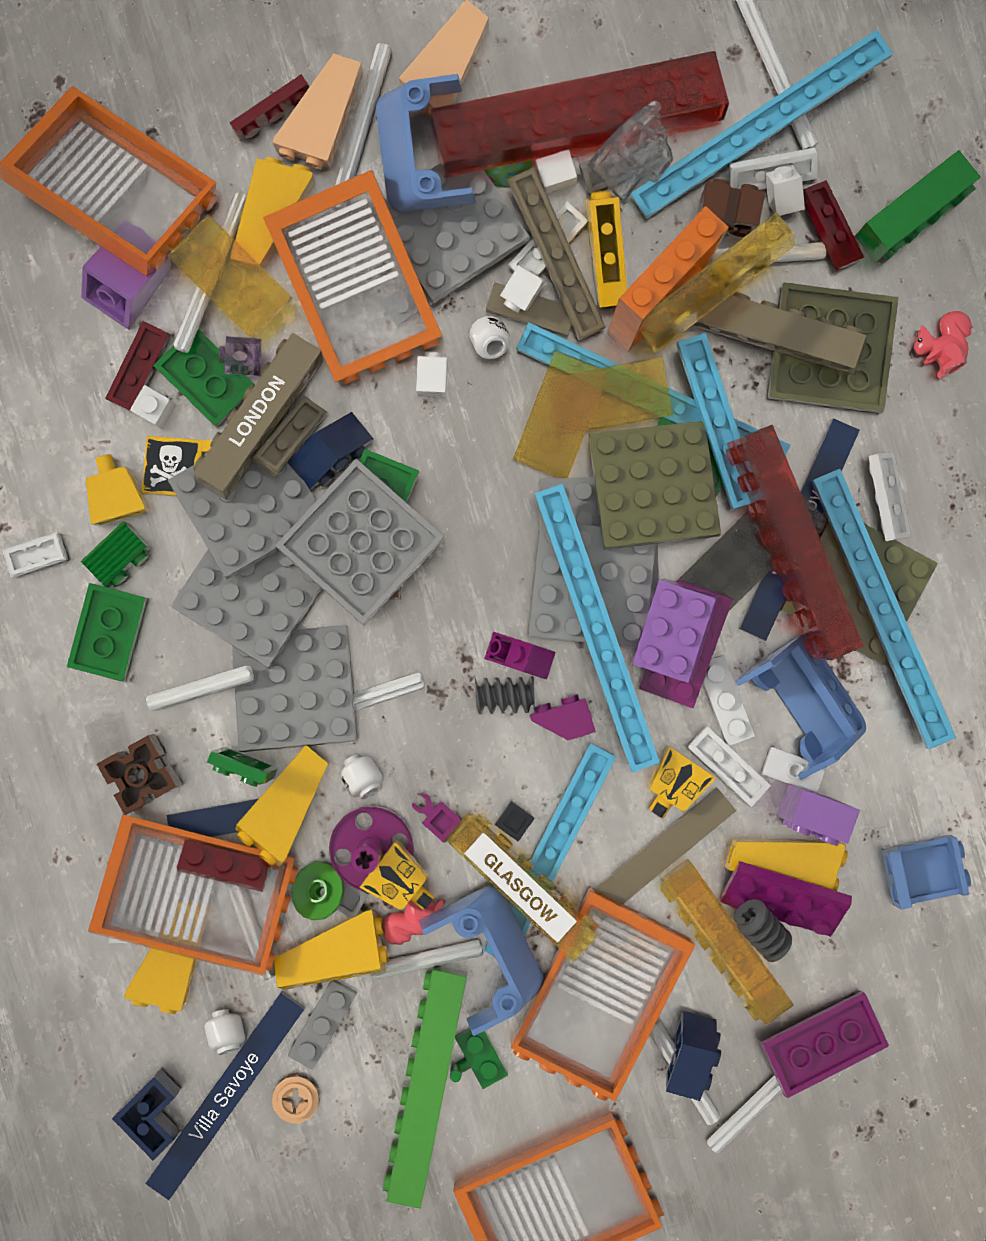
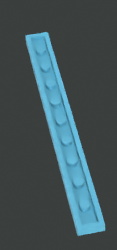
M875 30L633 191L631 197L644 217L648 219L728 166L729 163L734 162L892 57V51L879 31Z
M528 322L517 345V351L660 418L663 416L675 424L702 421L694 399ZM735 419L747 459L778 472L790 444Z
M841 469L812 480L813 487L926 749H932L955 739L954 731Z
M560 484L537 492L534 495L630 770L635 772L658 764L660 762L564 486Z

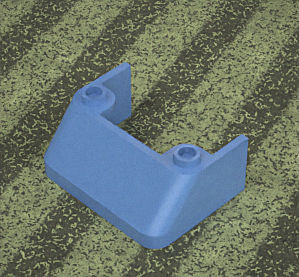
M458 74L411 80L384 94L377 101L376 114L388 203L395 211L410 212L476 203L472 187L442 191L441 179L436 172L429 169L417 171L415 169L409 112L425 109L430 102L431 96L462 92V85Z
M801 635L755 664L736 680L738 686L752 679L757 687L765 691L775 688L805 733V736L800 741V753L809 764L798 774L800 780L837 762L866 732V723L862 714L813 640L807 635Z
M486 886L418 920L424 935L450 922L455 931L464 938H472L484 933L508 982L507 985L499 988L494 993L492 1006L466 1018L473 1036L516 1015L541 989L544 982L543 974L503 892L499 888Z

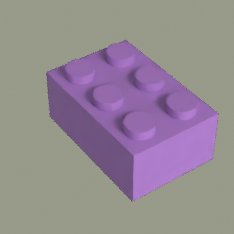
M665 578L660 579L632 664L686 683L692 681L720 596Z
M787 784L777 816L784 819L783 825L807 836L811 834L821 841L838 846L839 841L846 844L849 843L860 810L793 784Z

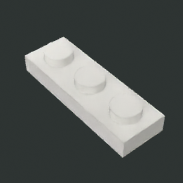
M815 147L729 163L730 187L741 189V185L751 184L757 186L758 190L766 189L765 173L772 172L781 166H794L802 177V182L818 179V153Z
M568 201L556 213L568 243L588 224V220ZM533 239L508 264V267L513 272L520 265L539 277L546 269Z
M894 452L868 456L870 462L869 471L873 477L876 491L875 500L879 506L881 529L884 533L885 541L911 537Z
M721 655L711 659L703 686L724 741L728 746H731L755 735L725 656Z
M705 726L686 747L749 807H752L771 786L708 726Z

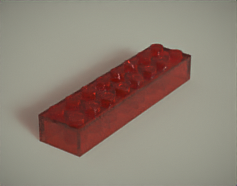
M773 424L726 443L728 447L726 450L727 458L732 466H736L739 477H737L738 485L743 493H747L751 504H748L750 514L755 521L758 520L761 526L760 538L764 546L770 548L773 558H771L772 567L777 575H781L785 584L782 586L784 596L787 601H792L796 611L793 613L794 620L800 629L803 628L807 639L804 640L808 653L811 656L814 655L817 659L832 661L864 647Z

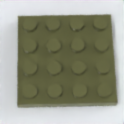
M784 282L781 289L779 309L788 312L789 309H796L804 312L806 317L817 320L818 317L827 318L833 321L835 326L841 328L854 326L863 331L862 334L867 335L855 375L774 351L768 398L883 413L899 297Z
M702 421L589 434L588 438L604 550L719 537L721 535L707 433Z
M827 521L780 611L869 659L884 665L887 656L829 521ZM864 524L907 622L938 563L896 540L885 541L883 533Z

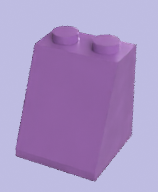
M124 221L114 232L145 254L156 244V241L147 236L141 228L133 226L127 221ZM101 246L82 267L81 298L129 330L170 271L173 252L169 250L162 266L158 270L153 269L146 277Z

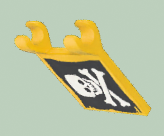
M146 436L141 493L176 496L168 479L195 465L198 458L203 455V452L208 453L212 440Z

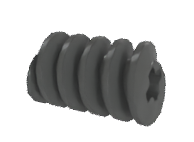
M507 677L504 686H502L499 678L494 679L492 686H490L487 678H483L481 686H478L475 678L476 709L478 714L483 713L485 706H487L490 714H494L496 706H499L502 714L506 713L508 705L511 706L513 714L518 712L520 705H522L525 713H529L531 705L535 707L534 677L529 678L527 685H525L522 677H518L516 685H513L511 678Z
M756 899L746 901L736 910L734 921L738 924V931L763 955L765 960L775 962L788 953L792 945V935L762 901Z

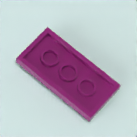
M678 579V583L720 596L693 680L686 683L645 669L639 689L694 709L733 598Z
M739 861L721 894L720 903L738 909L746 901L752 899L760 900L779 921L831 937L849 910L852 896Z
M859 992L760 1042L786 1098L889 1047L865 992Z

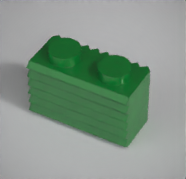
M123 521L85 556L81 563L104 587L110 588L112 585L117 587L128 577L126 572L133 565L138 567L149 557L147 552L151 547L127 522Z

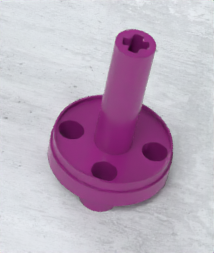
M380 806L359 807L345 815L332 832L329 843V855L332 866L345 883L355 889L364 891L360 888L362 882L376 869L381 858L392 846V837L395 834L401 833L407 837L408 845L405 848L412 856L414 855L413 834L406 822L394 811ZM360 813L369 814L372 818V825L368 828L360 827L356 820L357 815ZM347 849L351 853V861L348 863L339 862L336 858L337 850Z

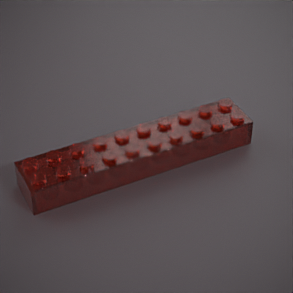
M711 51L431 109V125L445 178L542 158L568 149L571 152L721 121L725 119L729 100L716 52Z

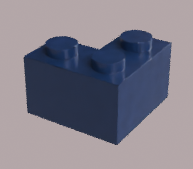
M350 412L317 431L288 464L306 483L309 490L319 484L324 487L335 479L334 472H339L350 463L351 458L353 460L361 458L364 449L373 440V437L353 412Z
M682 1011L675 1031L674 1053L666 1073V1092L700 1101L704 1090L709 1091L713 1076L711 1073L712 1067L718 1066L721 1057V1050L717 1049L721 1033L717 1032L716 1019Z
M161 1069L112 1118L152 1161L175 1140L180 1132L162 1110L177 1096L181 1089Z

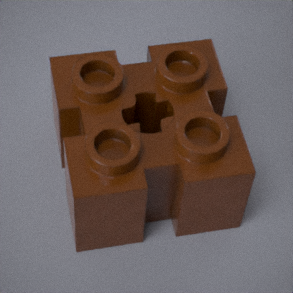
M723 179L707 181L700 196L697 214L707 206L729 227L725 234L731 237L744 239L754 230L758 229L766 191H760L757 186L751 184H743L741 189L730 187V182Z
M155 734L147 735L129 745L130 754L126 755L125 751L117 752L96 764L107 785L115 782L119 792L114 794V797L124 815L130 814L152 802L149 794L153 793L155 798H158L182 785L171 764L164 766L159 757L165 755V752ZM137 767L140 770H144V780L142 778L137 780L135 774L138 773Z

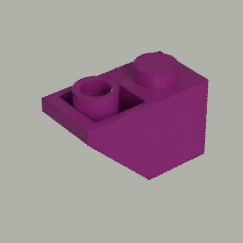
M493 632L484 659L547 680L556 652Z
M578 694L561 699L562 705L551 708L550 703L534 707L535 713L529 714L532 722L566 740H572L596 732L586 698L579 699Z

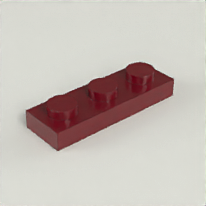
M302 74L229 122L239 140H242L244 137L246 139L253 137L260 131L262 125L268 121H277L283 116L286 109L292 105L297 106L309 89V85Z
M827 180L803 189L804 205L836 270L838 271L862 260L864 255Z
M142 321L105 397L106 400L130 411L143 386H147L155 369L153 365L160 359L171 336L168 332Z
M185 840L176 868L180 872L263 892L271 865L260 858Z

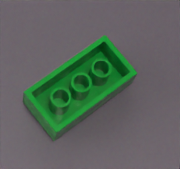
M957 150L867 221L854 237L875 263L883 257L888 261L907 244L905 240L911 243L930 224L934 225L949 210L963 202L976 190L973 184L981 176L961 151Z

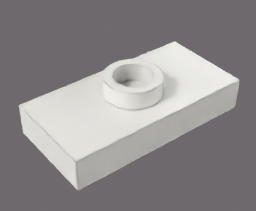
M60 532L2 550L11 578L69 560Z
M770 746L761 774L817 793L826 767L800 780L798 774L809 762L804 758Z

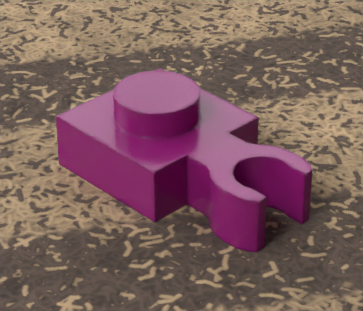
M421 793L420 795L426 799V806L418 808L416 804L412 803V807L415 811L427 816L422 824L445 843L464 821L443 802H440L435 808L431 798Z

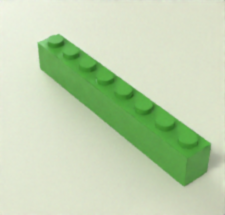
M434 966L432 973L426 972L423 990H428L426 1002L420 1001L417 1018L422 1019L420 1030H414L411 1047L417 1049L415 1059L409 1058L405 1076H410L411 1079L409 1088L403 1087L400 1105H405L403 1116L397 1115L394 1133L400 1135L398 1145H391L388 1162L394 1163L392 1174L386 1173L382 1190L388 1192L386 1202L421 1209L467 979V971Z

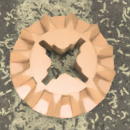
M299 1075L286 1077L276 1086L272 1096V1104L276 1114L282 1120L289 1123L307 1121L314 1115L319 1103L317 1088L311 1083L310 1079L302 1078ZM298 1088L299 1097L307 1100L300 1101L295 1111L293 1101L288 1100L287 1097L292 1096L295 1089Z

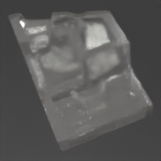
M652 101L630 117L607 139L587 164L592 172L615 196L625 202L642 178L657 183L673 161L671 147L667 141L666 127L662 126L659 110H661V105L659 102Z

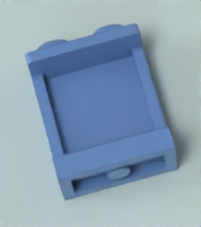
M946 835L882 849L894 906L900 910L912 908V904L957 894L962 896L969 895L968 887L971 886V878L968 870L963 867L962 858H965V851L962 842L958 841L957 837Z

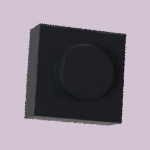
M510 801L494 825L518 842L535 817L513 801Z

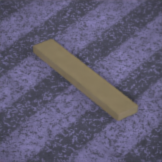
M535 167L508 178L507 182L578 340L605 329L606 326Z
M716 788L595 887L594 890L624 904L735 813V808L722 792ZM592 909L601 921L608 917V915Z

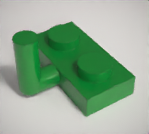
M470 1028L455 1036L465 1058L451 1066V1081L459 1082L462 1073L470 1068L482 1089L508 1076V1071L486 1031L473 1036Z

